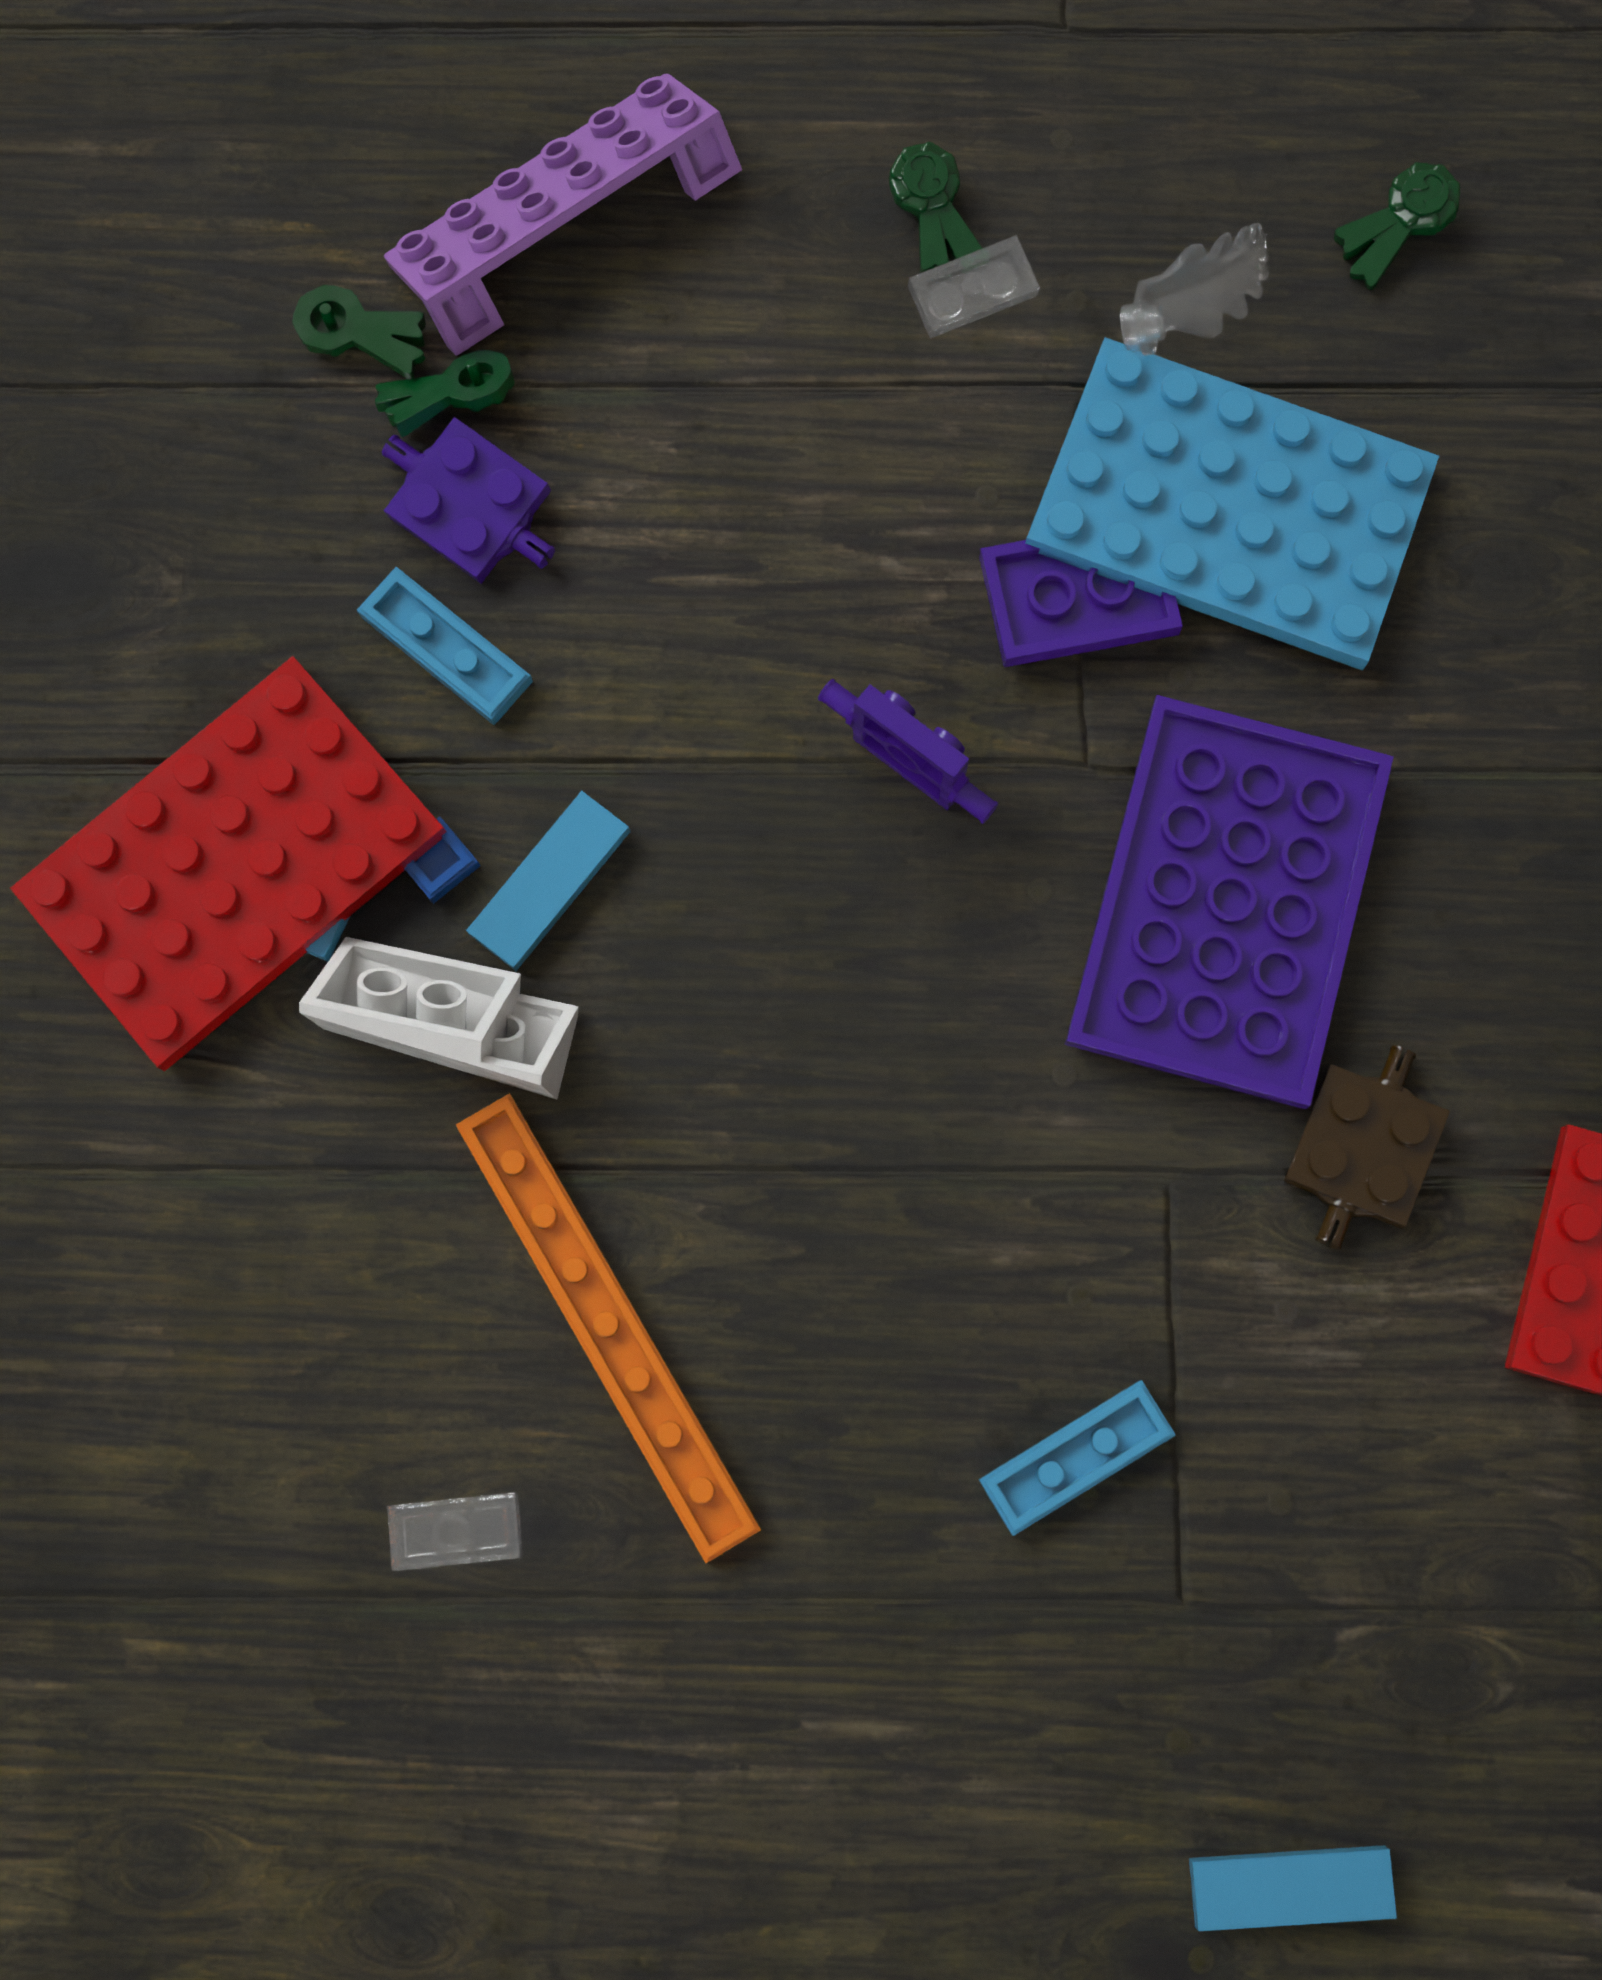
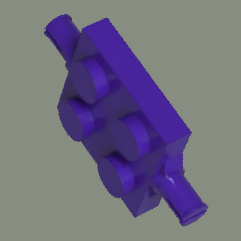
M454 417L433 446L426 449L422 454L400 439L398 435H393L389 438L390 443L395 449L387 443L384 445L382 456L390 459L408 473L404 484L383 511L391 520L477 582L482 584L497 562L514 550L527 557L540 569L548 564L543 555L550 560L552 559L555 547L550 546L529 531L534 513L552 491L550 486L543 479Z
M831 679L821 690L818 700L846 719L845 723L853 729V740L947 811L956 802L981 821L980 823L982 824L992 815L998 806V802L992 800L970 783L971 779L966 776L969 758L963 754L965 748L962 743L945 729L936 727L932 731L914 717L916 715L915 709L899 694L891 690H887L883 694L869 684L859 698H857L838 684L835 679Z

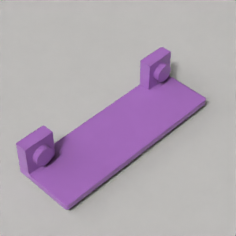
M663 74L645 80L637 87L634 94L615 106L597 111L590 117L587 124L567 137L557 138L547 143L539 155L519 168H512L502 172L495 178L491 186L474 197L454 203L447 209L443 217L429 226L406 234L398 241L396 247L385 253L384 258L389 267L423 301L446 346L455 356H458L504 326L481 280L483 276L668 156L671 158L685 193L695 201L742 171L720 112L670 74Z

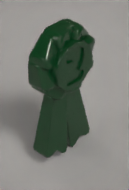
M930 141L924 144L905 147L891 167L888 179L896 205L919 219L921 275H927L933 270L942 275H947L949 259L946 245H948L961 274L965 277L970 273L973 266L987 265L989 261L988 255L952 205L960 189V174L953 154L948 153Z
M1415 162L1410 168H1407L1392 180L1387 208L1338 227L1334 231V241L1343 246L1344 260L1351 259L1369 247L1351 267L1350 277L1352 279H1363L1366 288L1370 291L1373 290L1410 235H1434L1443 230L1457 217L1460 201V183L1456 181L1443 164L1434 165Z
M322 285L303 295L299 299L293 313L292 324L300 340L310 352L329 354L336 357L351 347H357L407 379H413L415 376L414 366L423 363L426 359L422 350L414 347L425 346L422 331L426 327V320L422 312L364 311L353 291L334 285Z
M482 349L455 359L443 374L375 385L378 393L375 405L378 412L386 413L390 424L397 428L401 437H404L450 405L454 408H470L472 412H479L492 404H500L508 390L512 389L515 385V380L508 358L503 353Z

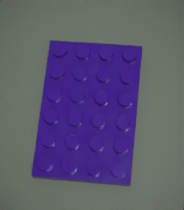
M1156 695L1065 1045L1302 1109L1310 1107L1394 756Z

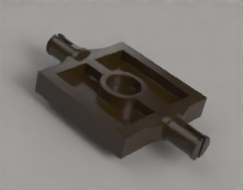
M1396 1045L1390 1047V1052L1380 1078L1363 1077L1335 1065H1330L1285 1176L1284 1182L1313 1193L1325 1205L1329 1206L1315 1240L1325 1245L1336 1223V1229L1328 1246L1330 1248L1341 1250L1342 1242L1353 1216L1373 1217L1400 1229L1406 1226L1449 1116V1110L1416 1098L1408 1089L1403 1087L1412 1063L1416 1059V1054L1407 1049L1398 1071H1396L1395 1068L1404 1047Z

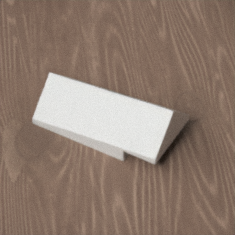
M345 937L299 1002V1013L325 1030L557 1100L578 1018L579 1006L520 994V973Z

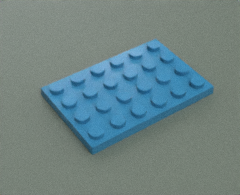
M1105 337L1025 544L1040 548L1038 554L1086 571H1090L1092 567L1097 568V574L1126 585L1128 580L1135 582L1134 588L1160 597L1162 592L1176 596L1177 604L1363 671L1369 662L1439 456Z

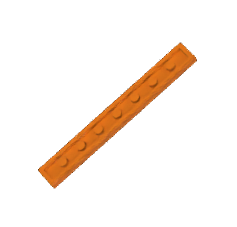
M511 1094L505 1095L457 1123L456 1127L704 1562L708 1563L761 1531L762 1529Z

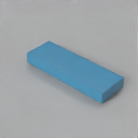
M395 567L357 609L362 619L492 725L499 721L533 682L529 673L398 567Z
M581 791L468 927L467 933L510 968L517 971L630 833L629 826Z
M1139 1380L978 1480L1010 1534L1014 1536L1176 1435L1143 1381Z
M1385 1845L1189 1858L1195 1928L1198 1931L1397 1919L1390 1849Z

